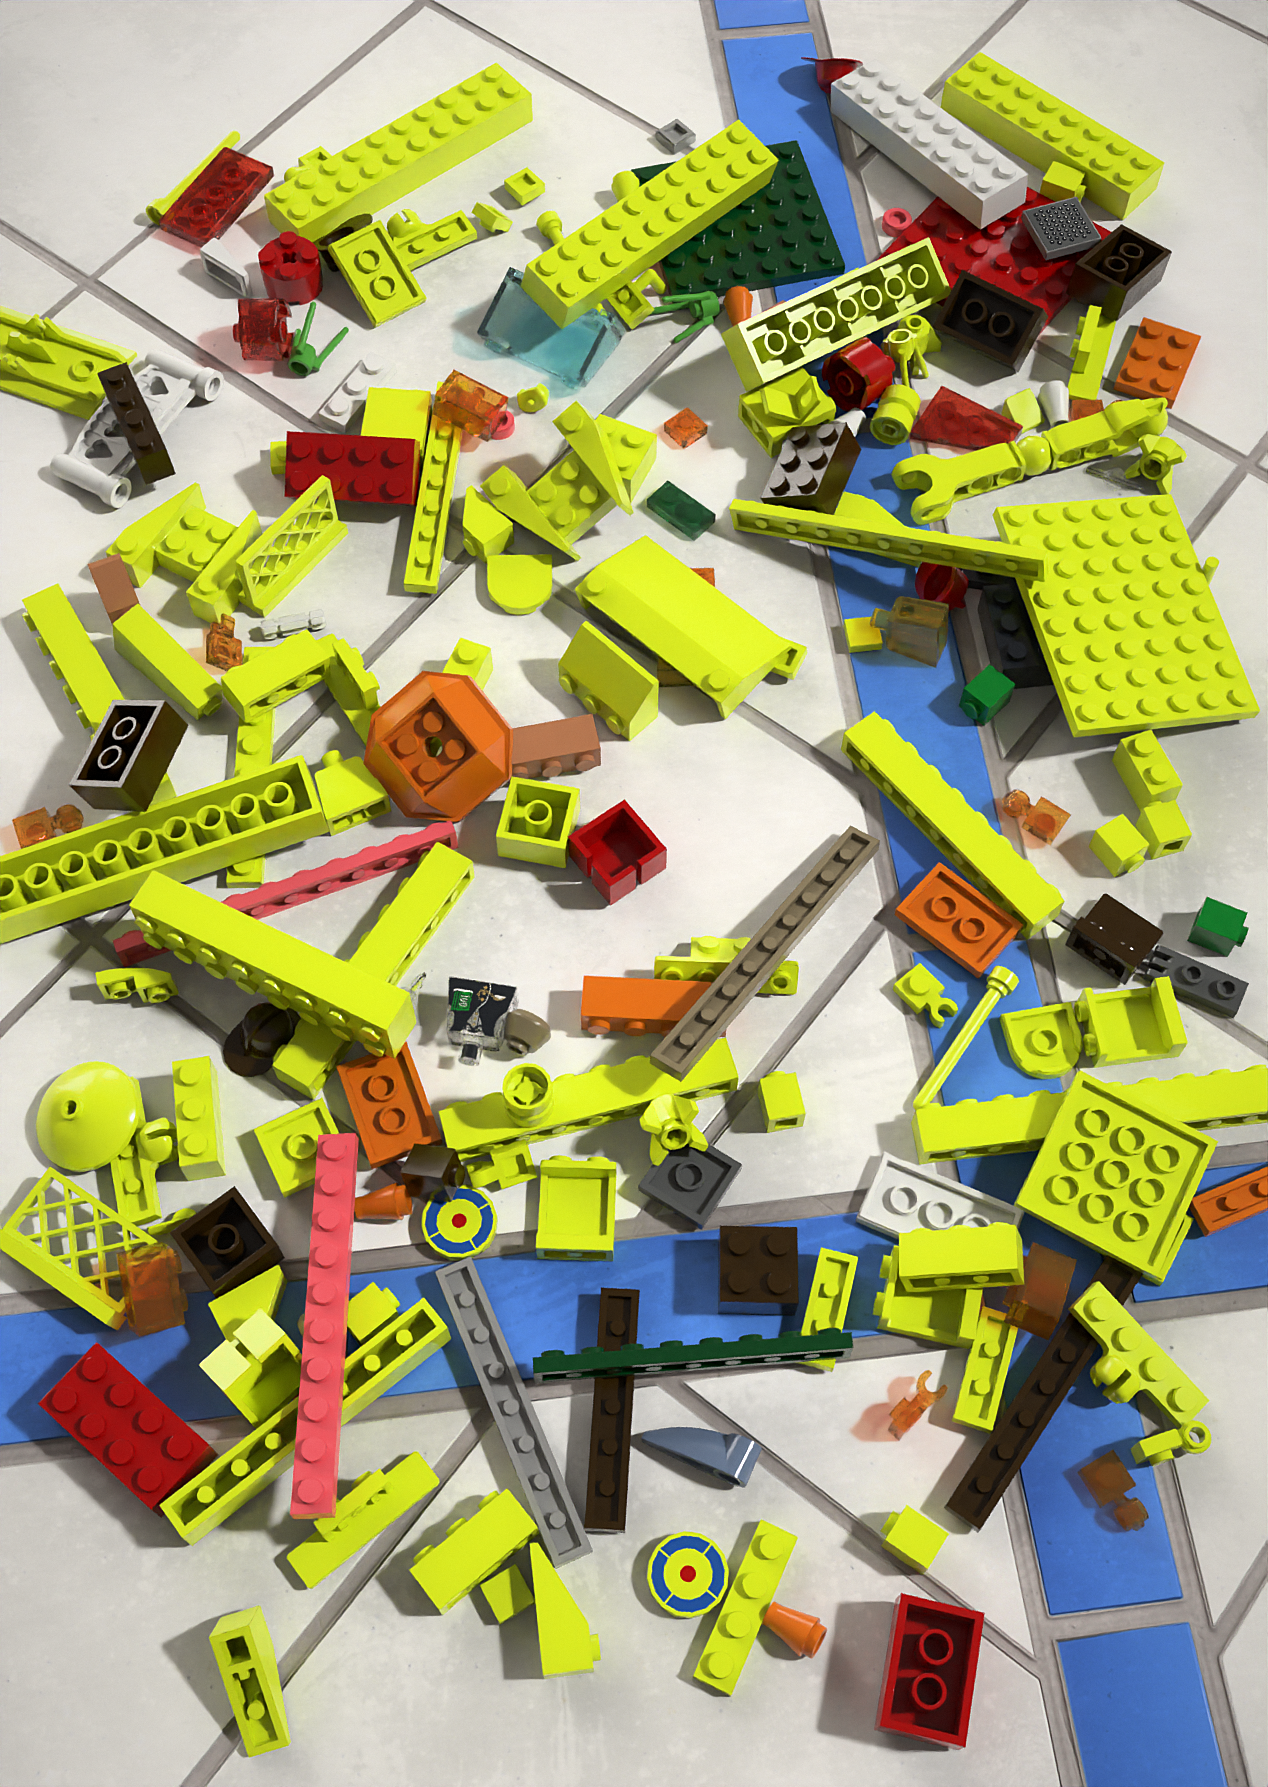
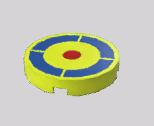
M462 1185L457 1189L451 1202L429 1199L422 1213L421 1227L426 1242L437 1255L450 1261H461L470 1256L474 1258V1256L481 1252L483 1253L490 1247L497 1234L498 1218L493 1202L483 1191L470 1185Z
M683 1531L668 1536L656 1546L648 1563L647 1582L651 1596L662 1609L675 1617L693 1619L708 1614L720 1603L728 1587L729 1568L724 1553L713 1540L701 1533Z

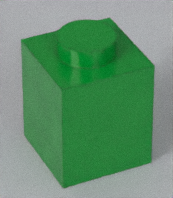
M989 664L963 688L959 707L969 718L975 719L985 726L1010 702L1015 683Z
M1206 897L1197 912L1187 941L1228 957L1234 946H1242L1249 928L1243 925L1248 912Z

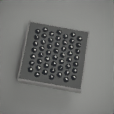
M1077 197L1022 212L1021 219L1045 260L1094 248L1101 242L1100 234Z

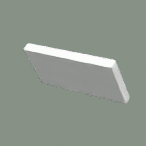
M883 1152L855 1221L899 1240V1233H909L916 1228H927L935 1231L949 1230L950 1227L955 1225L975 1228L987 1227L995 1222H1004L1009 1225L1016 1224L1018 1229L1025 1211Z

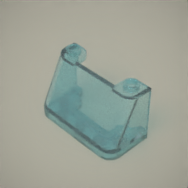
M509 267L477 331V334L485 340L483 345L497 354L503 350L562 378L561 383L571 389L585 388L619 345L626 332L625 328L615 314L601 309L599 313L598 310L592 308L564 329H561L521 288L524 273Z

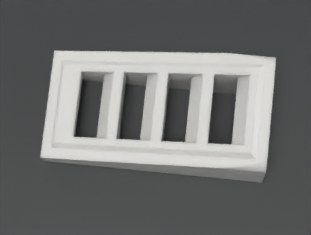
M212 238L200 249L204 271L249 299L253 294L248 273L219 240Z

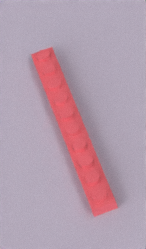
M451 820L444 823H433L424 830L411 835H399L391 842L380 846H369L349 857L332 859L318 868L298 871L290 878L278 882L264 883L258 889L244 894H233L221 903L258 920L418 863L422 854L427 850L431 851L437 842L452 850L457 849L456 831ZM141 930L129 931L121 938L112 940L116 953L124 967L172 950L164 946L162 949L151 946L143 939L144 935Z
M356 1133L318 1135L290 1515L293 1519L335 1518L359 1141Z

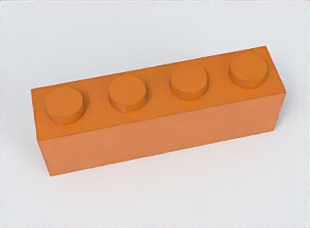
M584 975L581 1030H588L590 1033L599 1035L616 1031L624 1032L629 1036H643L646 1033H654L666 1037L713 982ZM726 1030L720 1037H726Z

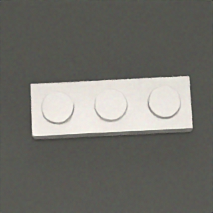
M370 351L319 411L320 421L346 433L365 411L369 387L384 388L397 372L396 363Z

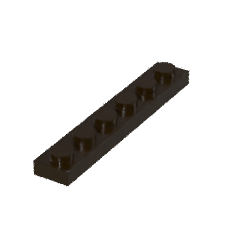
M601 1287L597 1347L604 1348V1352L620 1351V1347L623 1345L637 1344L640 1290ZM635 1375L595 1378L585 1531L625 1533Z

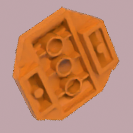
M422 671L372 714L363 764L374 778L378 779L405 817L460 822L511 779L513 729L471 676ZM435 737L439 738L443 745L442 752L438 756H435L430 750V743Z

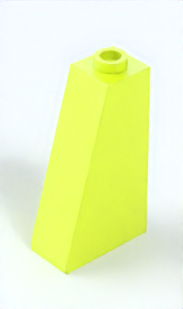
M138 603L112 624L114 649L197 721L205 714L211 716L221 707L223 698L222 686Z

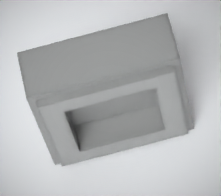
M675 119L656 131V140L675 155L696 141V134L679 119Z

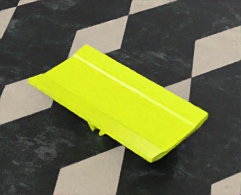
M0 306V390L90 420L106 397L97 373L125 362L129 366L137 357L136 351L56 325L48 317L42 320L39 319L38 314L30 316Z

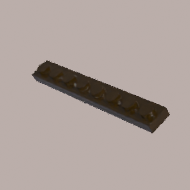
M1107 1255L1083 1293L1094 1282L1099 1281L1123 1306L1143 1273ZM1071 1312L944 1506L945 1510L977 1533L987 1521L1099 1344Z

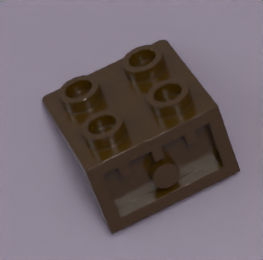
M1103 894L1085 918L1081 916L1073 926L1065 945L1126 985L1160 940L1163 931L1110 895Z

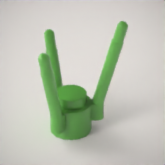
M713 291L664 296L662 298L664 303H680L654 307L655 310L650 315L689 308L692 317L699 318L700 321L676 336L674 342L678 343L702 327L713 324V316L719 314L720 306L718 298Z
M315 302L310 303L302 333L300 329L295 330L291 355L287 362L289 369L301 376H308L312 370L318 372L324 360L349 331L347 327H344L317 358L315 348L306 343L316 309Z

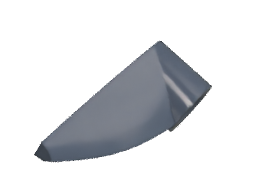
M669 1427L646 1431L641 1438L643 1443L700 1471L741 1488L746 1487L762 1450L757 1443L739 1434L730 1433L727 1435L693 1427Z

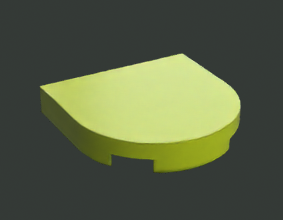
M552 554L487 555V586L490 599L510 614L524 615L536 611V608L549 600L552 594Z
M1071 1002L1001 1014L999 1020L1009 1054L1014 1063L1023 1072L1039 1079H1055L1064 1076L1074 1068L1080 1057L1083 1041Z

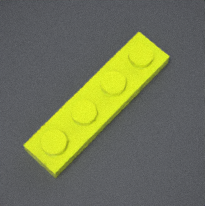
M762 1519L760 1520L694 1672V1679L731 1697L796 1544L797 1536Z

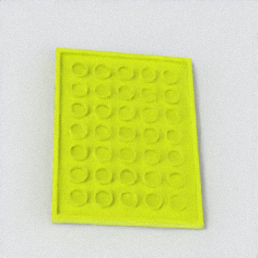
M1171 494L996 507L992 516L1002 542L1024 547H1035L1047 550L1049 572L1045 582L1021 578L1015 579L1073 738L1255 718L1260 712Z

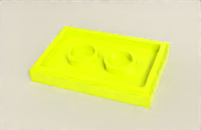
M381 220L328 246L329 253L374 328L426 302L425 294Z

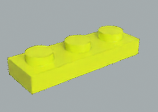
M821 1247L801 1330L802 1336L817 1335L819 1330L826 1328H839L842 1333L858 1262L857 1256ZM836 1359L796 1363L833 1372Z
M982 1306L978 1317L975 1340L970 1347L952 1422L988 1434L992 1432L1021 1318Z

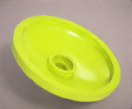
M86 1062L65 1071L48 1088L38 1109L36 1133L43 1153L54 1164L76 1172L95 1170L114 1160L126 1148L138 1124L140 1102L135 1084L124 1071L105 1062Z

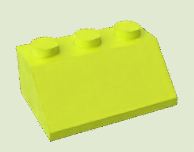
M588 621L582 623L558 663L559 683L568 694H575L582 700L583 705L590 713H597L602 717L612 732L617 735L621 734L628 741H631L658 717L659 681Z

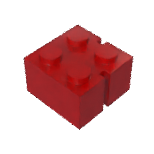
M625 799L568 836L569 857L587 878L591 876L592 884L610 906L635 890L636 881L642 885L666 869L667 848Z

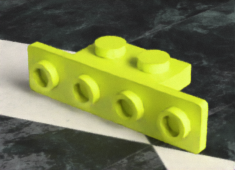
M1093 305L1088 307L1086 317L1080 316L1075 335L1081 337L1080 340L1074 338L1069 357L1075 358L1067 386L1069 389V399L1088 404H1095L1116 324L1115 320L1101 314L1102 307Z
M331 633L316 640L330 657L331 676L323 681L366 746L371 716L380 708L376 692L380 690V686L373 672L366 673L364 670V661L356 647L351 649L345 638L337 640L335 635Z
M691 937L690 957H655L654 979L714 982L751 938ZM784 961L757 993L796 994L799 963L797 961Z
M417 1451L411 1453L386 1475L380 1468L373 1474L371 1471L363 1473L352 1483L351 1488L353 1490L341 1500L336 1497L335 1518H318L313 1523L318 1530L287 1555V1560L309 1589H313L440 1483L439 1478Z

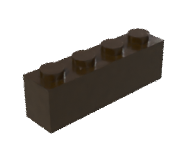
M127 362L98 372L97 375L145 484L148 485L176 474L165 444Z

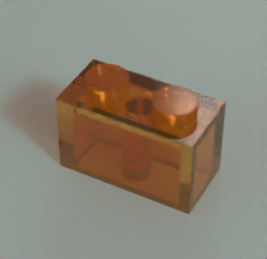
M453 369L435 394L433 415L439 417L444 422L451 423L465 430L471 436L488 442L506 417L509 397Z
M161 1241L116 1253L129 1329L140 1337L184 1325L183 1312L188 1310V1300L184 1289L179 1288L177 1274L182 1272V1265L177 1250L173 1251L172 1247Z
M1033 1242L1027 1255H1023L1024 1285L1008 1286L1002 1304L1008 1306L1004 1322L1049 1340L1060 1319L1077 1260Z

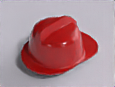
M801 57L804 61L815 63L818 85L821 90L828 94H831V83L863 66V62L854 59L831 58L822 60Z
M927 562L920 564L916 573L915 588L925 610L936 609L942 612H949L955 607L960 609L966 607L964 596L969 583L967 577L959 568Z

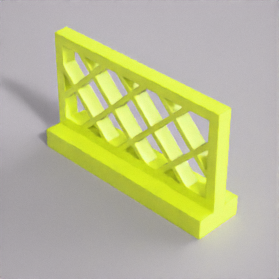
M322 475L235 561L243 590L238 594L240 602L264 618L348 534L347 525L338 520L330 479ZM311 512H313L308 522V525H306ZM289 534H291V536H290V538H289V541H288V543H287V546H285V544H286V542H287V539H288V537H289ZM270 555L269 558H268V561H267V563H266V566L264 567V564H265V562H266L267 556ZM254 560L252 568L249 569L248 565Z
M52 1167L47 1169L2 1230L0 1229V1249L117 1331L127 1319L124 1316L125 1312L171 1251ZM55 1179L64 1187L65 1201L46 1205L45 1191ZM71 1191L80 1196V1198L72 1199ZM90 1203L93 1206L94 1221L75 1225L73 1206ZM66 1208L67 1227L48 1231L46 1212ZM101 1212L110 1218L101 1220ZM39 1214L41 1233L24 1236L16 1230L26 1216ZM120 1224L123 1230L124 1242L104 1246L102 1227ZM95 1228L97 1248L77 1252L75 1232ZM130 1232L139 1239L131 1240ZM68 1234L70 1253L55 1257L51 1255L49 1238ZM41 1240L42 1248L33 1241ZM149 1244L157 1250L147 1264L134 1267L132 1247ZM125 1249L127 1268L107 1273L105 1253ZM98 1255L100 1274L82 1277L79 1273L78 1259ZM71 1260V1268L62 1262ZM136 1273H140L139 1276H138V1277L136 1278V1280H135V1274H136ZM128 1276L129 1289L118 1302L109 1296L108 1279ZM100 1281L101 1289H99L92 1283Z

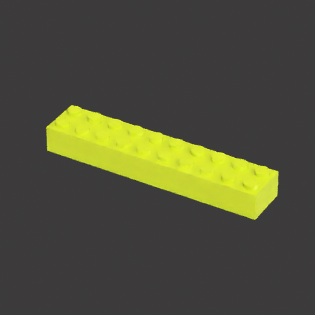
M496 62L266 193L264 199L269 222L280 233L292 231L297 236L304 237L313 243L315 240L329 234L350 218L364 213L373 215L532 122V94Z
M738 119L528 263L525 268L521 288L561 329H564L767 185L779 160Z
M303 755L151 805L146 812L133 811L0 856V944L134 899L153 870L181 883L330 832Z

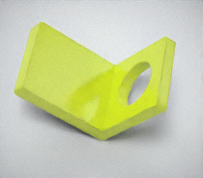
M811 376L795 395L766 387L760 391L767 416L800 425L822 401L817 379L814 376ZM811 389L812 397L810 403L805 406V396Z

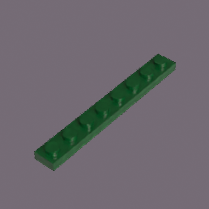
M826 1328L819 1330L817 1335L802 1336V1333L799 1331H787L778 1334V1338L762 1339V1335L748 1334L739 1337V1341L723 1342L722 1338L710 1337L701 1339L699 1344L683 1345V1342L678 1340L665 1341L660 1343V1347L645 1349L642 1344H626L620 1347V1351L604 1352L602 1347H587L580 1350L581 1354L565 1355V1352L562 1350H548L542 1352L541 1357L532 1358L535 1383L845 1359L850 1358L854 1347L852 1332L841 1333L839 1328Z

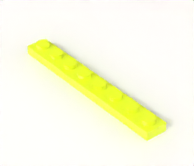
M439 381L437 383L404 578V589L407 592L437 594L469 396V386L467 383Z
M244 647L243 664L254 659L261 651L270 650L274 647ZM276 707L246 724L239 716L234 777L272 765ZM266 854L228 866L226 878L228 888H259L264 884Z

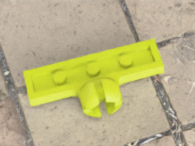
M404 209L401 212L407 219L405 222L398 213H395L387 222V232L410 271L477 239V231L462 210L432 224H425L420 220L416 212Z
M132 1076L130 1078L135 1084L139 1095V1120L132 1139L110 1164L118 1214L135 1226H140L162 1218L155 1173L161 1165L176 1161L179 1158L178 1145L174 1146L173 1144L178 1141L177 1128L174 1123L165 1117L146 1122L139 1081Z
M1099 1281L1094 1282L1068 1308L1072 1315L1096 1339L1103 1349L1102 1357L1090 1369V1378L1096 1387L1102 1382L1107 1385L1102 1394L1116 1404L1127 1403L1141 1390L1178 1429L1184 1423L1191 1421L1210 1401Z

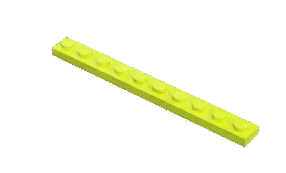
M733 499L729 507L734 530L1045 582L1049 572L1047 550L1035 547H1024L1000 541L994 542L969 536L951 535L938 531L879 523L872 520L866 521L842 515L836 516L812 510L788 508L781 505L775 506L751 500Z

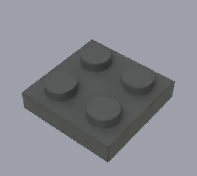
M687 1143L680 1149H668V1155L659 1166L652 1164L638 1185V1191L702 1230L742 1169V1164L708 1144L709 1147L704 1152L690 1147Z

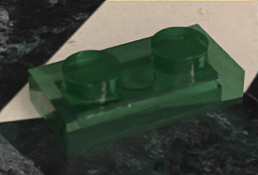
M666 481L647 499V507L694 541L715 523V513L670 481Z

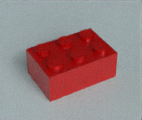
M903 1593L895 1599L874 1730L954 1750L966 1747L985 1613Z

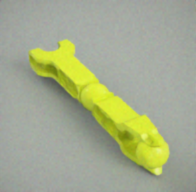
M1159 397L1111 403L1105 407L1104 411L1058 425L1048 431H1043L1041 437L1027 436L1019 440L1017 445L1015 441H1011L1008 444L1000 443L950 459H940L930 454H919L898 462L891 476L896 486L901 490L917 488L926 492L915 498L910 514L918 525L933 523L945 519L951 512L955 502L1008 486L1017 480H1023L1024 474L1029 476L1039 475L1046 471L1048 467L1052 471L1056 468L1069 467L1110 454L1112 457H1118L1140 447L1138 440L1141 436L1146 434L1160 436L1166 429L1168 415L1165 408L1168 405V401L1166 398Z

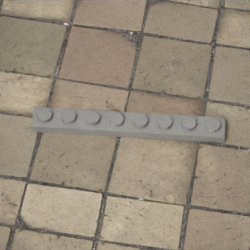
M471 1256L435 1271L554 1568L557 1569L592 1553L593 1550Z

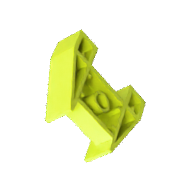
M576 400L552 421L574 449L530 489L525 486L517 474L505 465H502L480 487L499 511L579 561L581 557L572 546L576 540L617 505L630 516L634 512L607 434L589 411Z
M195 482L125 528L105 553L107 557L120 554L131 583L139 588L145 584L159 565L194 582L186 592L193 614L221 628L240 603L238 594L243 590L235 561L262 535L257 512L254 510L249 513L239 527L204 511L206 505L201 488ZM254 560L248 565L249 569L252 568Z

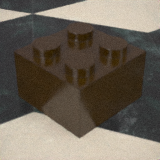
M235 1186L170 1232L216 1299L271 1269L285 1258L276 1241Z
M720 1226L718 1236V1314L795 1316L799 1304L797 1227Z

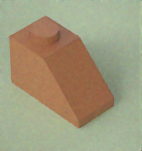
M119 553L87 564L111 624L137 603L140 605Z

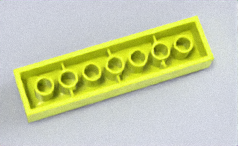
M981 52L976 54L945 81L940 108L1044 173H1047L1053 161L1086 172L1083 185L1087 186L1084 197L1122 221L1157 189L1165 162Z
M928 237L747 319L721 333V336L746 392L948 297L951 289Z
M154 870L129 904L136 919L135 923L140 927L144 935L143 939L157 949H162L164 946L174 951L176 957L188 964H193L195 961L205 966V970L216 978H230L236 981V985L249 994L254 995L258 992L266 996L270 1003L280 1009L286 1010L289 1007L299 1012L300 1017L310 1024L318 1025L322 1023L330 1027L331 1031L343 1040L350 1041L353 1038L363 1043L364 1048L376 1056L382 1057L385 1054L395 1059L417 1023L409 992Z

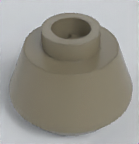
M515 1009L506 1015L503 1036L508 1041L506 1046L511 1051L525 1056L527 1052L535 1053L551 1039L550 1026L539 1016L523 1009Z

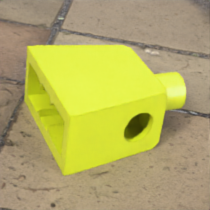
M338 750L329 751L322 756L321 761L325 769L316 772L315 779L331 836L391 812L386 790L366 768L361 757L354 756L344 761Z

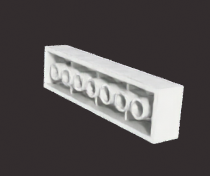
M877 59L871 60L831 83V112L979 229L984 228L1025 203L1028 173Z

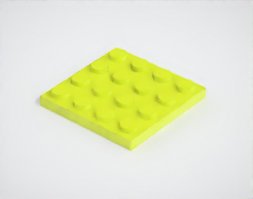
M1080 1070L1072 1081L1013 1206L1154 1279L1158 1277L1218 1141Z

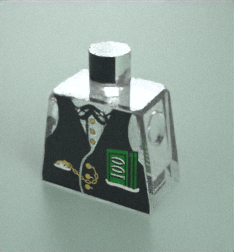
M449 976L447 1035L450 1044L461 1046L458 1058L460 1063L468 1066H478L482 1050L497 1052L501 1049L505 1039L503 1035L508 1013L518 1007L517 986Z

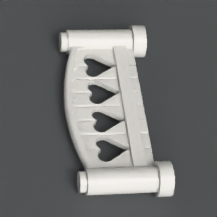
M152 349L147 353L145 357L147 368L134 376L135 382L160 435L195 395L208 401H214L220 395L224 385V377L221 372L210 367L200 368L159 349ZM155 381L164 382L168 390V394L144 395L143 393L151 389V384ZM106 400L83 428L69 455L56 454L51 460L50 469L56 476L100 496L104 503L114 508H120L127 502L131 494V482L124 476L136 462L124 436L106 437V434L113 431L114 425L118 423L108 400ZM101 443L107 444L113 455L111 458H87L90 453L95 451V447Z

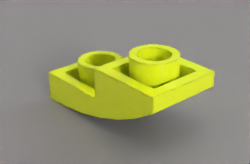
M119 968L95 973L97 986L106 1000L111 998L116 1000L124 999L132 993L138 992L143 1003H160L168 1000L170 996L179 994L178 987L171 973L149 968Z

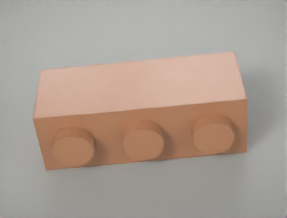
M593 714L512 728L513 751L511 764L513 777L524 779L541 776L555 777L563 772L574 770L587 771L596 766H601V747Z

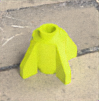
M908 315L900 321L899 326L895 330L907 329L912 334H916L922 355L924 353L940 352L941 339L925 318L918 315ZM883 342L881 343V347H880V349L882 350V352H883ZM913 353L911 359L908 360L910 361L912 376L919 374V366Z
M1150 434L1143 435L1138 440L1143 455L1140 460L1127 468L1123 475L1126 480L1140 476L1141 473L1148 479H1158L1156 484L1161 495L1169 494L1172 489L1173 466L1184 462L1187 455L1173 439Z
M665 1094L654 1099L647 1107L639 1121L643 1130L651 1132L649 1155L652 1164L659 1166L668 1155V1149H680L687 1143L690 1147L704 1152L709 1147L705 1136L692 1123L699 1113L695 1101L672 1094Z

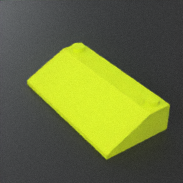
M646 535L598 564L575 588L581 607L587 610L593 604L708 694L717 703L720 716L724 719L737 708L791 649L789 643Z

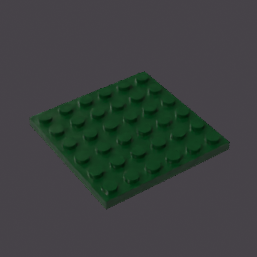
M797 140L766 145L769 151L779 160L770 182L658 261L670 296L713 291L717 297L725 296L727 290L736 286H743L749 291L844 274V260ZM675 162L631 169V172L639 179L640 187Z

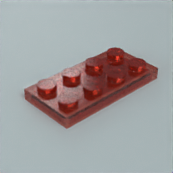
M224 147L159 219L160 229L201 248L212 238L219 240L275 176L273 167L228 147Z

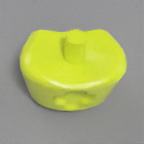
M541 383L536 387L526 390L521 389L517 393L518 405L524 412H535L543 409L547 405L549 390Z

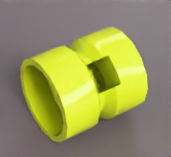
M893 384L886 387L870 423L871 433L876 439L889 445H899L908 439L913 421L916 419L921 404L920 397L915 390L901 384Z
M532 1063L516 1065L508 1071L503 1080L502 1087L508 1117L513 1123L521 1127L533 1128L542 1125L553 1112L554 1100L550 1075L544 1068Z

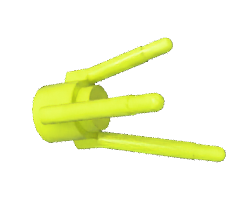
M897 329L890 332L888 338L883 339V353L888 356L890 355L895 362L900 363L902 385L909 387L907 361L911 359L913 353L923 377L928 378L929 373L918 346L917 335L912 334L907 329Z

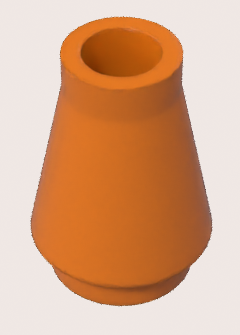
M736 286L727 290L723 300L732 326L751 318L753 296L743 286Z
M396 1182L364 1196L355 1197V1215L358 1220H403L404 1216L412 1214V1198L408 1193L406 1185L399 1186Z
M775 1601L768 1608L762 1622L798 1656L806 1655L811 1659L818 1652L827 1633V1627L820 1624V1618L787 1608Z

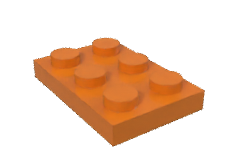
M1143 317L1113 389L1143 400L1159 397L1166 398L1168 401L1166 407L1172 409L1201 336Z
M940 862L896 908L894 914L978 979L1023 928L1021 922Z
M407 1042L403 1044L395 1059L385 1054L382 1057L369 1054L336 1066L371 1169L408 1157L414 1144L431 1146L443 1144Z

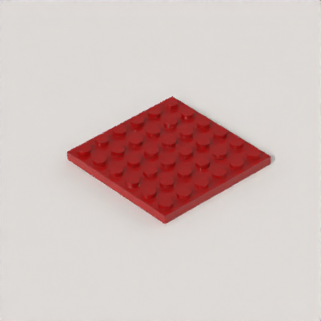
M1027 187L1025 203L982 229H979L937 196L877 260L929 237L951 290L961 271L964 270L1043 308L1049 317L1040 331V335L1073 298L1066 294L1075 264L1093 248L1045 260L1024 225L1021 216L1024 210L1051 204L1055 201ZM1092 222L1102 238L1101 241L1112 233ZM948 297L936 303L943 307Z

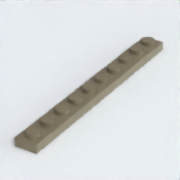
M850 825L650 1054V1064L681 1082L879 850L880 840Z

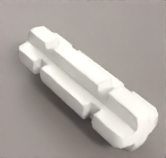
M318 609L309 611V615H305L303 612L278 617L279 621H274V618L261 621L263 637L268 640L278 638L277 634L281 633L282 636L301 633L313 627V630L323 629L326 627L324 612Z

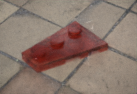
M941 386L912 428L910 439L977 451L1000 443L1008 444L1011 441L1016 443L1022 434L1023 425Z

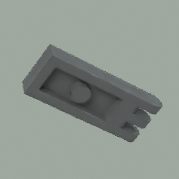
M1158 945L1155 947L1153 952L1155 957H1152L1148 964L1151 969H1146L1143 976L1145 980L1152 983L1155 978L1169 976L1174 993L1231 1018L1235 1017L1249 983L1164 946Z

